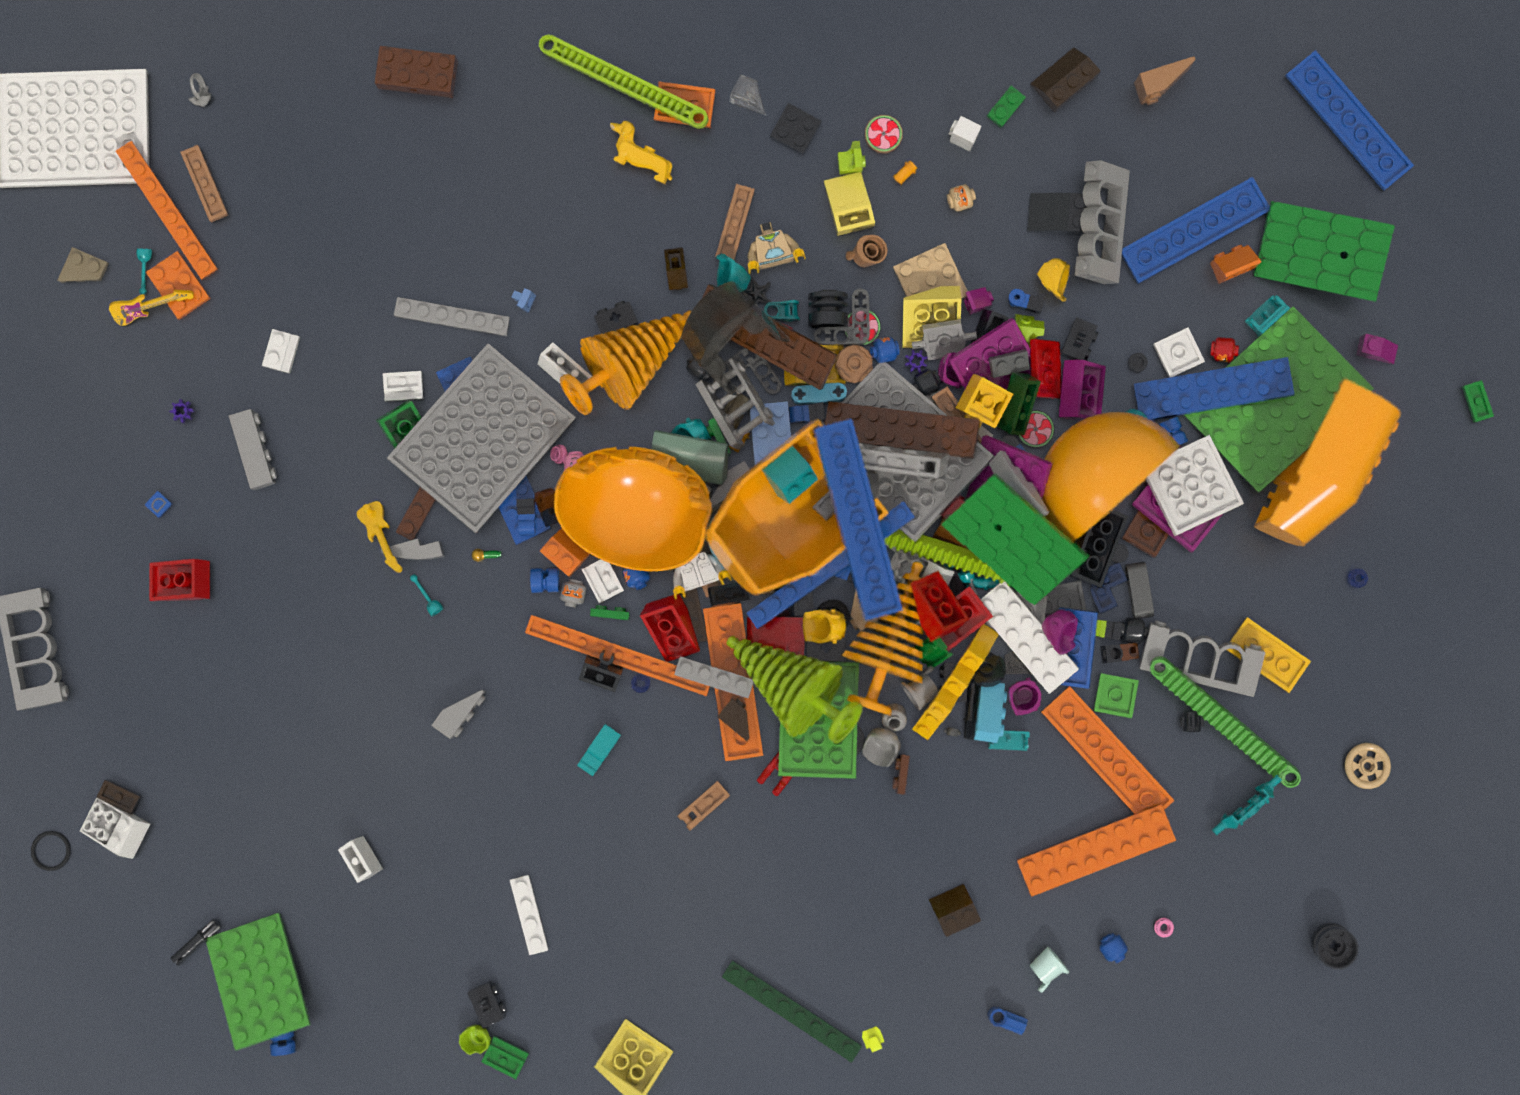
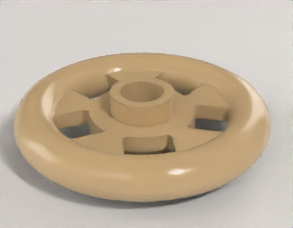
M1362 743L1352 748L1347 754L1345 772L1348 779L1357 787L1374 789L1381 786L1389 777L1391 771L1390 758L1380 746L1373 743ZM1367 752H1375V757L1367 756ZM1357 754L1362 757L1358 764L1353 761ZM1377 761L1383 762V770H1377ZM1366 762L1370 764V768L1367 770L1364 768ZM1356 769L1362 774L1359 778L1354 774ZM1375 774L1376 779L1369 781L1367 776Z

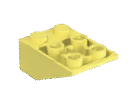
M861 172L824 180L837 236L875 226L870 200Z

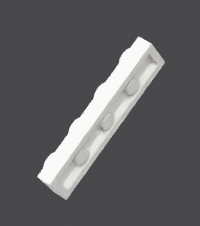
M526 875L511 879L510 884L529 955L549 950L530 876Z

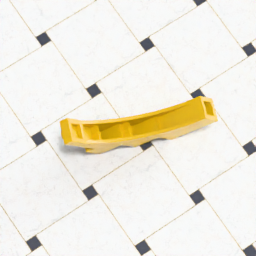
M985 624L978 629L958 663L912 728L913 731L927 740L931 737L941 722L951 712L959 696L966 689L973 675L985 660L999 635L996 631Z

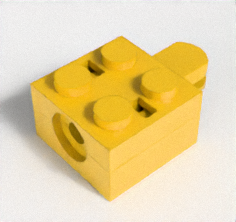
M973 374L956 409L966 413L964 418L979 419L980 427L984 423L996 428L1013 394L989 380Z

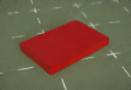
M1030 339L1031 376L1041 381L1036 397L1061 399L1060 342Z

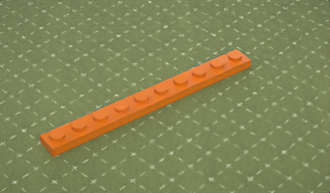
M531 615L525 631L526 634L598 659L602 650H605L604 657L606 659L611 658L612 653H614L615 657L612 664L707 696L710 686L674 675L677 665Z

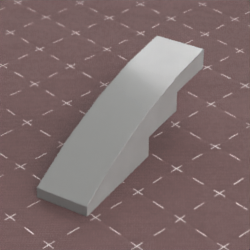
M999 451L989 462V466L994 474H997L1043 516H1046L1049 511L1033 483L1026 481L1020 468L1013 466L1006 452Z

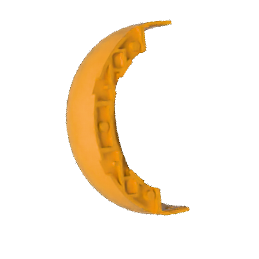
M1108 412L1079 421L1054 442L1044 460L1052 463L1042 498L1049 511L1045 517L1074 542L1155 471L1180 447V444L1161 425L1137 414Z
M629 446V449L617 450L616 447L596 450L577 459L573 466H568L562 473L555 488L554 509L557 520L565 533L578 546L593 556L613 565L632 570L664 571L683 566L698 555L704 544L709 527L712 502H710L706 484L688 465L683 466L676 461L675 457L663 452Z

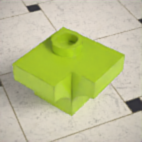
M852 141L851 148L848 151L838 152L839 175L862 173L863 167H866L865 155L862 156L860 141Z
M1015 314L1014 320L1030 348V339L1044 335V321L1034 320V316Z

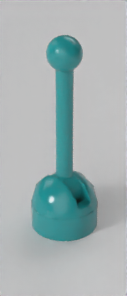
M138 248L136 249V255L138 260L142 262V278L139 293L145 295L147 293L145 288L146 262L152 257V249Z
M412 574L410 580L415 582L428 601V613L431 617L435 616L444 607L439 601L430 599L417 580V575Z

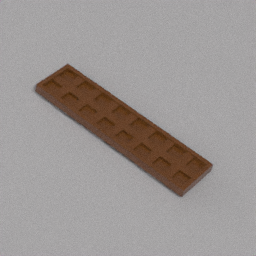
M712 284L707 286L694 317L698 322L819 390L823 389L838 354Z
M837 402L828 403L824 426L852 419L858 443L949 454V456L974 459L980 427L979 419Z

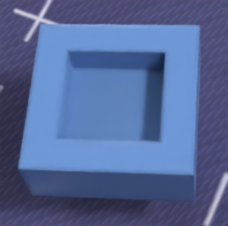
M524 288L523 293L514 290L511 298L518 302L517 306L521 310L529 313L536 295Z

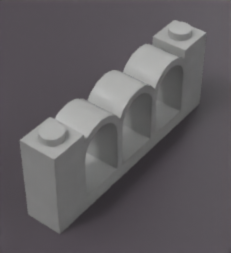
M1101 160L1086 162L1084 181L1087 183L1083 189V200L1086 208L1081 213L1080 225L1084 234L1081 235L1078 242L1079 256L1076 257L1075 276L1102 284L1119 283L1130 170ZM1101 187L1108 189L1107 205L1101 200ZM1099 213L1106 215L1104 232L1098 225ZM1096 240L1103 241L1102 258L1096 254Z
M859 443L865 469L940 478L947 474L949 454Z
M36 588L0 596V627L17 711L68 701V687L64 682H60L62 678L61 667L56 661L52 660L57 651V644L55 639L47 634L52 625V618L45 609L49 607V602L51 601L50 594L46 591V588ZM33 610L38 611L42 617L41 627L35 632L16 636L12 615ZM42 637L47 643L46 654L39 659L21 662L17 641ZM41 663L48 664L53 671L51 681L42 686L26 689L22 667Z
M1155 620V623L1150 622L1148 636L1145 640L1139 664L1141 670L1151 672L1150 662L1155 657H1163L1168 640L1176 635L1182 636L1187 639L1188 648L1183 668H1178L1195 683L1254 697L1266 653L1261 649L1262 646L1250 643V646L1245 645L1243 650L1234 642H1226L1218 647L1217 643L1208 636H1198L1191 640V637L1181 629L1170 630L1169 626H1166L1167 623ZM1201 642H1208L1215 649L1209 676L1188 671L1194 647ZM1229 648L1236 649L1241 654L1235 682L1215 677L1220 655ZM1159 662L1155 664L1154 668L1157 671H1163L1165 665Z

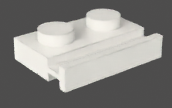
M272 329L262 366L290 374L300 337Z
M422 371L383 373L385 402L424 399Z
M600 559L582 569L599 604L624 591L610 563Z

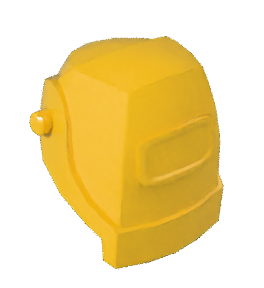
M1053 258L1043 264L1037 276L1048 291H1051L1055 297L1065 302L1064 292L1069 277L1070 265L1060 258Z
M831 609L814 610L804 613L803 633L805 641L815 643L832 642L836 644L837 640H841L844 637L846 621L844 614Z

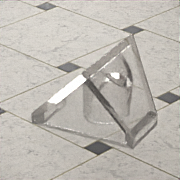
M740 75L730 94V103L766 115L757 85L758 81Z

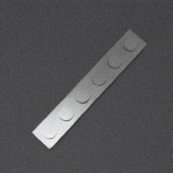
M397 297L394 317L506 337L510 323V317L399 297Z

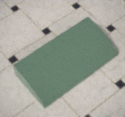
M655 430L652 450L675 457L678 463L683 466L688 465L705 482L722 485L727 479L728 444Z

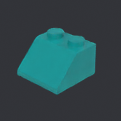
M790 446L762 469L776 495L789 504L818 480L811 466L793 446Z

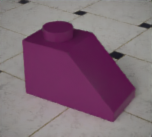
M986 287L965 292L963 296L969 316L991 308L994 301L991 292L987 291Z
M1364 334L1360 337L1356 355L1394 364L1398 345L1382 337Z

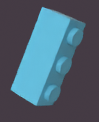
M999 683L992 687L980 686L974 740L997 743L999 736L1003 737L1004 725H1001V720L1005 719L1006 708H1003V703H1006L1008 693L1004 691V683Z

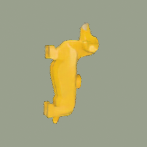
M631 122L610 123L611 129L620 134L616 143L618 156H615L613 160L622 165H625L626 161H628L635 167L654 170V172L658 173L654 179L663 184H666L667 179H673L671 176L672 163L669 160L655 154L656 150L645 145L642 148L634 143L635 126Z

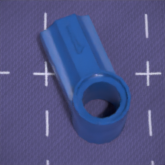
M1000 1007L990 1008L987 1014L989 1021L995 1026L1005 1028L1020 1035L1026 1029L1027 1018L1003 1010ZM996 1012L1002 1013L999 1021L993 1020V1015Z

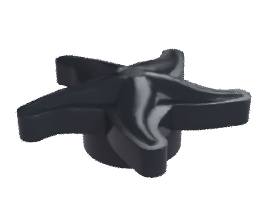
M751 277L750 289L744 290L739 294L740 296L750 298V306L753 308L758 302L768 304L771 300L767 299L765 293L771 283L767 282L766 285L759 286Z

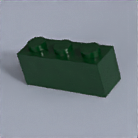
M1012 372L1007 391L1011 392L1013 396L997 427L1009 434L1025 435L1041 383L1040 380L1027 373Z

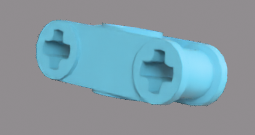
M825 383L821 390L812 385L796 386L792 390L791 398L797 405L841 402L846 397L847 389L842 383ZM836 388H839L841 392L843 391L840 397H837L835 393L833 394ZM798 391H801L802 394H805V396L802 397V400H799V398L795 396L798 394Z

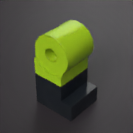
M1098 620L1096 636L1120 640L1123 623Z

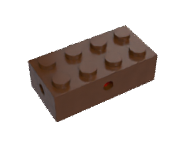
M380 46L375 84L378 89L453 98L458 60L455 55Z

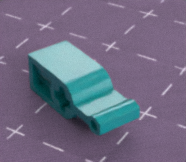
M605 724L577 766L591 776H594L621 737V734Z

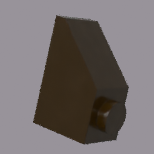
M683 247L664 250L669 290L688 288Z
M738 698L735 701L731 699L717 717L748 741L750 737L747 711L744 709L746 705Z

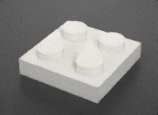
M1189 327L1153 344L1169 378L1205 362Z

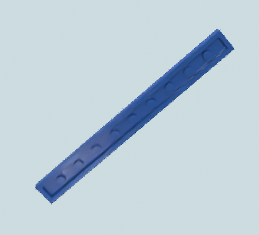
M905 501L890 510L879 521L884 540L916 518ZM845 549L815 574L789 582L748 611L747 615L756 628L759 629L847 567L849 563Z

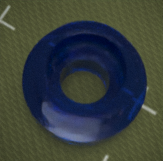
M1354 569L1350 572L1348 580L1353 587L1361 588L1367 584L1368 575L1363 569ZM1357 575H1361L1362 580L1360 582L1356 580Z
M637 674L632 678L631 686L634 691L644 693L650 687V679L644 674ZM638 680L644 681L643 687L637 685Z

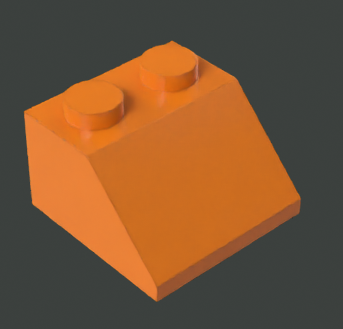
M1241 244L1232 248V252L1228 254L1221 252L1213 256L1214 260L1210 264L1219 284L1253 270L1261 263L1260 258L1249 245L1243 247Z
M562 528L540 550L544 556L568 577H571L590 555V553L578 546Z

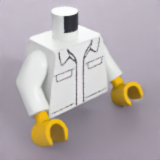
M706 552L699 553L687 564L675 568L673 575L674 598L677 599L676 595L682 593L683 598H685L686 591L719 580L724 585V578L728 577L730 581L732 578L720 561L712 554H706Z

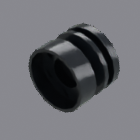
M820 290L809 293L808 300L814 302L808 303V307L817 309V311L808 314V327L813 329L821 327H848V313L840 311V309L848 307V303L844 302V300L848 299V293L837 290Z
M1337 923L1321 925L1312 936L1311 946L1314 954L1326 966L1332 969L1349 967L1358 956L1359 946L1356 938L1345 927ZM1333 940L1337 943L1334 944V948L1329 946Z

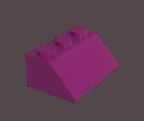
M1064 360L1059 417L1081 421L1102 413L1106 366L1086 360Z

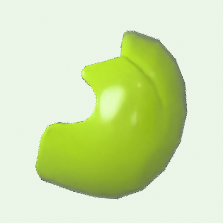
M470 1025L459 1035V1045L468 1055L473 1053L481 1054L490 1046L491 1038L488 1030L480 1025Z

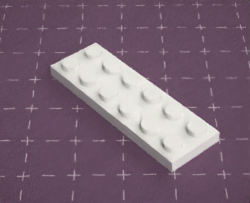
M1006 582L998 584L981 599L982 603L993 615L988 622L1049 694L1079 670L1067 653L1059 655L1054 650V647L1043 632L1040 621L1013 589L1007 586Z

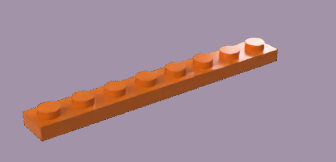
M133 141L117 149L115 152L199 277L203 280L217 271L218 268Z

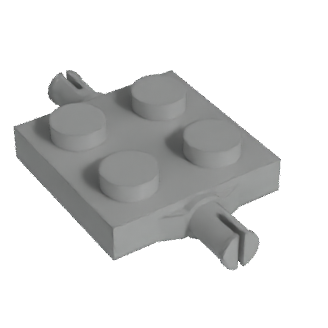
M961 319L922 325L923 340L913 341L912 349L924 348L927 352L928 360L941 359L947 353H957L964 349L966 341L977 340L976 331L965 333L962 329Z

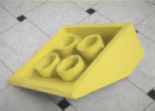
M940 286L903 298V348H912L913 341L923 340L922 325L961 319L960 286Z
M625 1019L594 1067L623 1095H647L674 1051Z

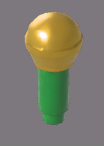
M475 549L471 556L474 561L479 562L486 558L501 557V551Z

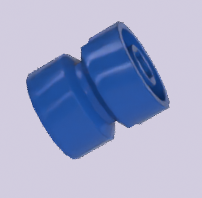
M1179 417L1159 424L1170 434L1172 433V437L1180 445L1188 442L1185 431H1181L1182 424Z
M558 567L547 568L545 571L542 568H531V592L543 593L544 590L559 592Z
M294 1031L270 1039L272 1040L270 1044L271 1056L288 1055L296 1052V1044L292 1040ZM286 1040L287 1043L278 1044V1041Z

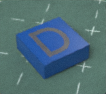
M159 491L145 504L158 518H161L173 505Z

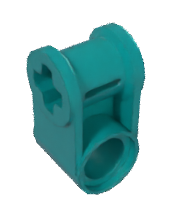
M797 300L769 302L764 307L763 312L768 315V308L772 307L777 310V315H768L777 321H800L797 307L799 301Z

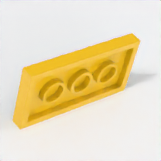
M1248 617L1244 619L1229 641L1238 644L1243 650L1244 646H1250V643L1262 646L1261 649L1266 653L1260 674L1287 693L1291 692L1311 662ZM1226 649V651L1241 660V654L1238 650Z

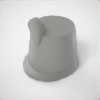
M928 666L920 675L922 677V684L914 681L908 684L900 683L907 697L919 711L932 701L939 691L932 679L927 675L934 670L932 666Z

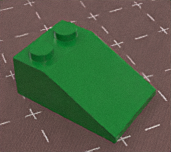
M408 400L377 418L376 421L395 449L422 417L413 402Z

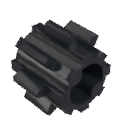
M1183 712V717H1180V727H1183L1184 732H1201V727H1204V719L1197 712Z

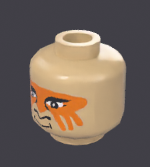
M963 184L951 188L949 194H947V200L951 209L962 211L973 206V200H976V195L973 188L969 189L968 185Z

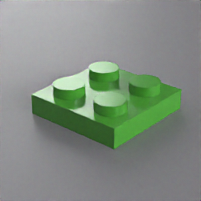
M1100 673L1093 711L1132 718L1139 680Z

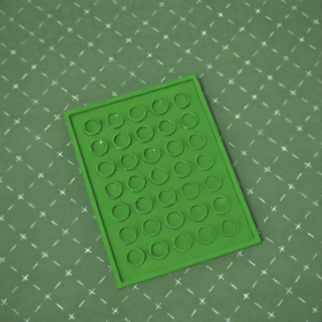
M1294 306L1225 367L1288 357L1294 396L1184 415L1204 437L1210 435L1217 451L1258 493L1310 448L1335 399L1333 398L1335 393H1338L1340 389L1339 384L1342 380L1347 379L1370 392L1374 390Z

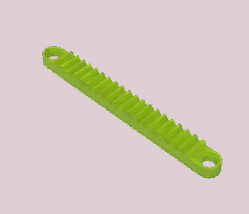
M544 35L539 40V48L545 55L570 68H574L576 71H580L584 75H588L694 128L701 129L708 124L709 118L704 109L555 36ZM553 41V48L546 50L544 48L545 42ZM698 113L704 115L701 123H695L693 120L694 116Z
M900 529L884 540L885 545H888L890 549L896 547L897 551L902 549L905 554L907 552H910L912 556L918 554L919 558L923 556L926 560L931 558L934 563L940 561L941 565L947 563L948 567L955 566L956 570L962 568L963 572L969 570L970 574L977 573L979 577L984 575L985 579L991 577L992 581L998 579L1001 584L1005 582L967 548L922 535L914 542Z

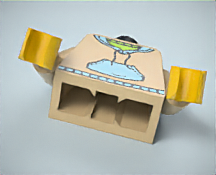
M771 222L761 224L762 235L755 237L756 241L751 243L747 255L748 273L751 274V269H756L757 273H759V270L794 261V259L798 263V257L802 256L806 259L804 250L788 234H783L782 230L773 232Z

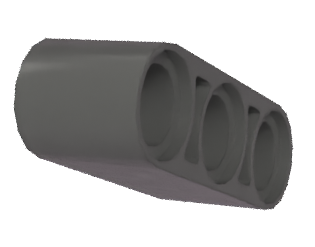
M1146 563L1125 564L1133 618L1153 617L1154 608Z

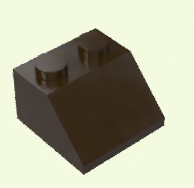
M964 884L928 899L946 937L981 921Z

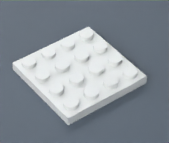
M1210 435L1176 450L1146 478L1174 537L1244 504Z

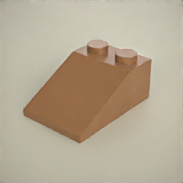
M1195 56L1140 73L1134 82L1140 103L1150 105L1158 102V99L1190 69L1196 60Z

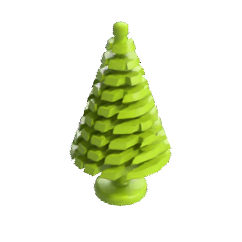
M735 636L728 638L726 644L734 649L736 659H741V666L743 669H746L748 676L753 680L762 696L766 698L767 703L773 708V712L779 717V721L791 737H797L798 734L805 733L810 725L812 727L820 719L822 714L833 720L828 735L833 743L841 742L855 727L862 713V705L860 703L850 702L841 711L830 704L841 684L839 681L843 677V670H841L842 667L840 665L830 664L822 660L818 661V659L812 657L807 658V656L801 654L796 655L790 651L785 652L779 648L773 649L772 646L768 645L762 646L761 643L757 642L751 644V641L746 639L739 641Z

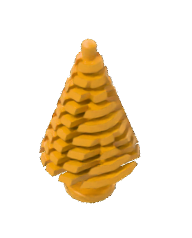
M688 310L683 316L677 313L673 314L671 318L665 316L660 320L654 319L650 322L640 323L638 326L632 325L627 327V329L621 328L616 331L605 332V334H597L593 337L581 339V353L592 377L581 384L570 374L562 375L560 377V384L568 400L580 413L588 415L593 409L588 393L600 385L604 387L607 395L613 402L618 403L623 409L632 408L635 400L642 394V390L647 387L649 381L656 374L655 371L660 369L662 362L668 358V353L674 349V343H677L682 333H685L689 328L688 323L695 320V314Z
M913 562L910 574L905 573L902 577L907 580V584L898 583L896 585L898 590L903 591V595L899 594L902 611L895 612V616L884 615L875 618L890 624L891 628L870 621L864 625V627L888 636L887 639L864 631H860L857 634V637L884 648L880 649L857 641H852L849 645L854 649L878 657L879 660L850 651H844L841 655L876 669L867 696L863 698L850 694L846 701L858 702L862 707L891 716L892 709L878 703V697L886 674L889 673L922 684L921 676L890 665V662L914 670L923 671L922 664L893 653L896 651L923 659V652L897 642V640H901L917 646H923V640L901 631V629L923 634L922 627L905 621L906 617L920 622L918 613L908 610V607L916 608L915 600L912 599L911 583L921 578L919 575L923 570L922 563Z

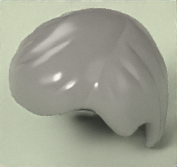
M876 728L867 736L862 748V754L874 765L889 767L901 750V742L893 731L886 728Z

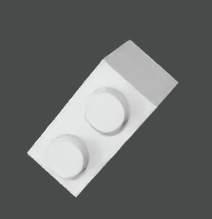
M961 116L959 121L955 120L949 132V135H951L950 142L970 151L980 132L981 125Z
M364 836L353 839L338 849L357 883L369 879L383 869Z

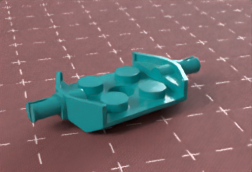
M1276 775L1269 782L1255 787L1259 795L1255 794L1247 800L1248 804L1244 808H1237L1232 813L1233 815L1224 813L1220 823L1211 829L1217 836L1224 829H1237L1238 825L1242 826L1245 820L1256 814L1264 804L1269 803V798H1274V787L1282 781L1281 778Z

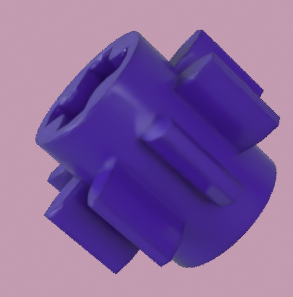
M912 350L911 357L909 355L905 356L909 361L904 366L911 368L910 373L913 370H917L920 373L921 367H927V364L923 362L928 357L921 355L922 350L919 353H915ZM914 357H916L917 360H921L919 362V366H917L915 363L912 364Z
M179 399L177 404L172 402L174 407L169 412L175 415L173 420L177 421L180 418L181 423H185V419L192 420L191 413L195 412V410L189 407L191 402L188 401L184 404L182 399ZM180 408H183L184 414H181Z

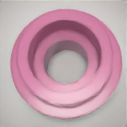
M564 445L554 446L550 452L551 460L557 464L564 463V459L568 455Z
M1160 918L1155 922L1154 930L1158 936L1168 937L1173 933L1174 925L1171 920ZM1162 924L1167 925V929L1165 931H1162L1160 929V926Z

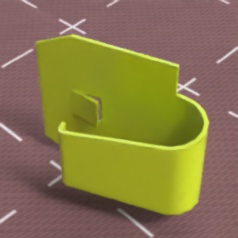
M873 1027L862 1032L866 1049L870 1048L872 1052L882 1049L881 1043L885 1041L880 1029Z

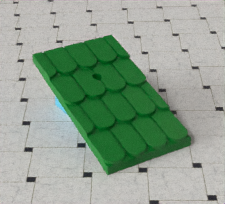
M1271 201L1258 252L1261 263L1254 268L1253 276L1376 302L1395 225Z
M997 474L993 475L941 524L962 545H965L1009 586H1012L1033 605L1038 604L1090 557Z

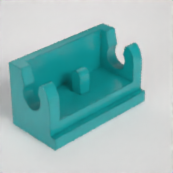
M1272 295L1245 320V323L1260 336L1286 313L1290 307L1279 296Z
M1004 730L1003 737L999 736L997 743L988 742V749L1027 751L1029 748L1028 738L1030 732Z

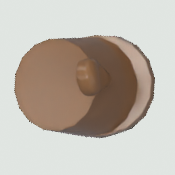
M865 235L858 240L853 251L846 253V259L849 261L853 259L860 267L878 264L887 256V245L877 235Z

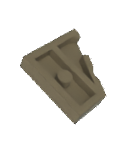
M72 247L57 281L61 283L69 281L85 282L88 280L101 281L109 263Z

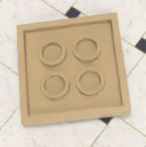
M945 243L893 266L906 297L940 286H960L961 299L965 292H968Z

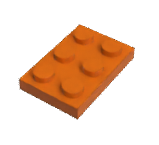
M659 82V88L704 109L709 118L708 124L705 127H711L715 89ZM655 109V121L688 125ZM696 114L693 118L694 122L701 123L704 115Z
M178 251L146 272L162 296L171 294L174 290H190L194 293L192 299L174 300L167 303L179 320L211 299Z

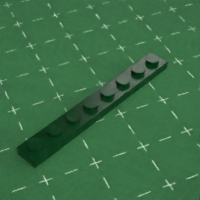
M731 961L722 975V978L851 1063L861 1049V1044L735 961Z

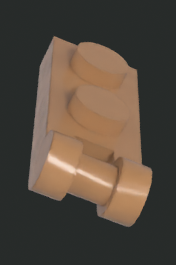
M717 781L677 817L687 824L686 827L690 831L725 801L730 794ZM691 811L697 816L694 820L688 815Z

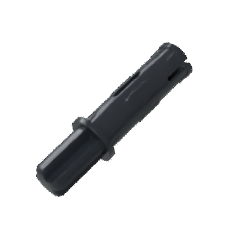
M969 682L967 686L965 718H963L965 720L964 739L974 740L979 685H976L974 682Z
M212 919L201 930H197V934L170 957L174 963L176 962L177 966H180L204 942H208L206 938L212 936L220 928L218 921Z

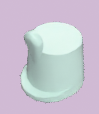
M1048 946L1030 964L1031 969L1043 982L1038 987L1040 992H1044L1050 982L1063 972L1066 974L1070 973L1065 964Z

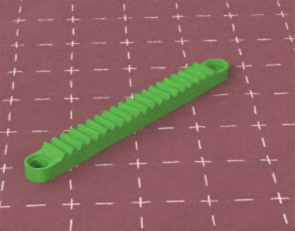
M1161 656L1152 659L1150 671L1153 676L1161 681L1164 686H1167L1180 700L1184 701L1192 710H1195L1198 715H1201L1204 720H1207L1210 725H1213L1216 730H1219L1222 735H1225L1228 740H1231L1246 755L1248 754L1251 759L1255 760L1273 777L1278 775L1283 785L1289 788L1299 785L1301 776L1299 770L1169 660ZM1163 663L1165 669L1157 671L1154 668L1155 664ZM1288 773H1294L1296 779L1288 781L1285 779V776Z

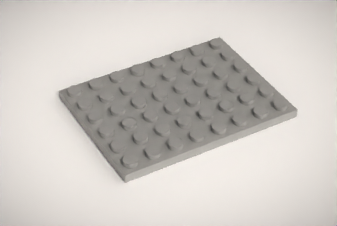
M487 344L391 452L387 459L476 534L576 417L490 344Z
M886 362L879 363L842 402L947 416ZM977 442L974 459L949 456L947 474L940 478L870 469L865 470L873 498H878L887 512L903 501L908 505L916 518L904 525L900 530L916 542L989 465L994 455Z

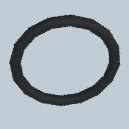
M47 831L38 835L31 846V857L34 864L46 871H55L63 867L70 856V845L67 839L61 833L55 831ZM46 835L59 837L66 846L64 860L55 867L42 865L35 856L37 842Z

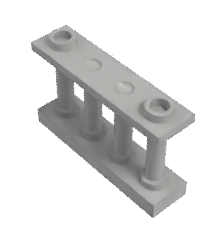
M731 358L729 359L733 367L731 370L713 383L701 380L695 385L730 446L739 450L745 446L742 441L745 434L763 421L771 426L775 422L772 419L774 416L771 410L765 407L745 372V365L741 361ZM737 375L742 384L721 399L717 398L715 394L716 389ZM746 390L751 399L731 414L726 413L724 410L725 405ZM755 406L760 415L739 430L735 429L733 426L734 420Z

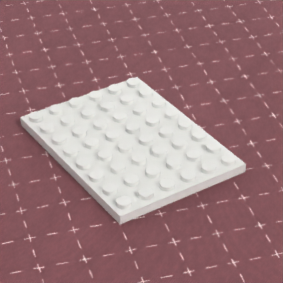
M146 69L0 74V188L134 184L136 181L115 152L130 141H133L149 165L148 71Z

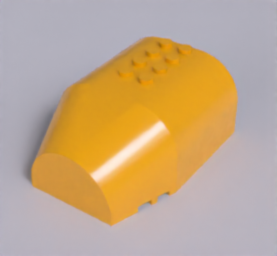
M1347 379L1342 380L1339 384L1340 389L1338 393H1335L1333 397L1335 399L1310 448L1275 478L1273 483L1278 486L1275 493L1271 491L1268 493L1267 498L1271 499L1268 508L1262 507L1254 528L1297 546H1304L1357 502L1365 485H1368L1373 475L1371 473L1374 467L1376 468L1381 461L1380 455L1382 451L1386 450L1390 443L1389 437L1391 433H1394L1399 425L1397 421L1401 415L1400 411L1380 396Z
M819 419L807 423L734 481L706 532L707 541L720 563L744 589L752 594H760L805 576L815 574L845 549L836 514L826 521L813 509V506L829 491L813 431L815 428L823 427ZM790 446H793L811 466L818 480L789 504L776 495L762 469ZM873 498L880 521L888 512L878 498Z

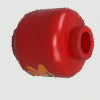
M1218 337L1215 341H1212L1211 356L1214 357L1215 361L1230 363L1234 360V356L1238 357L1239 345H1235L1233 338Z

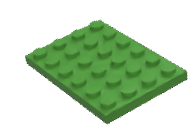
M829 662L830 664L840 665L842 667L841 670H843V677L839 681L841 684L830 703L839 711L850 703L846 701L848 695L858 696L859 663ZM824 714L812 727L810 725L805 733L798 734L797 737H791L780 722L778 776L856 779L857 723L845 739L839 743H833L828 737L833 720Z
M280 913L206 938L208 940L206 944L235 1050L238 1051L311 1025Z

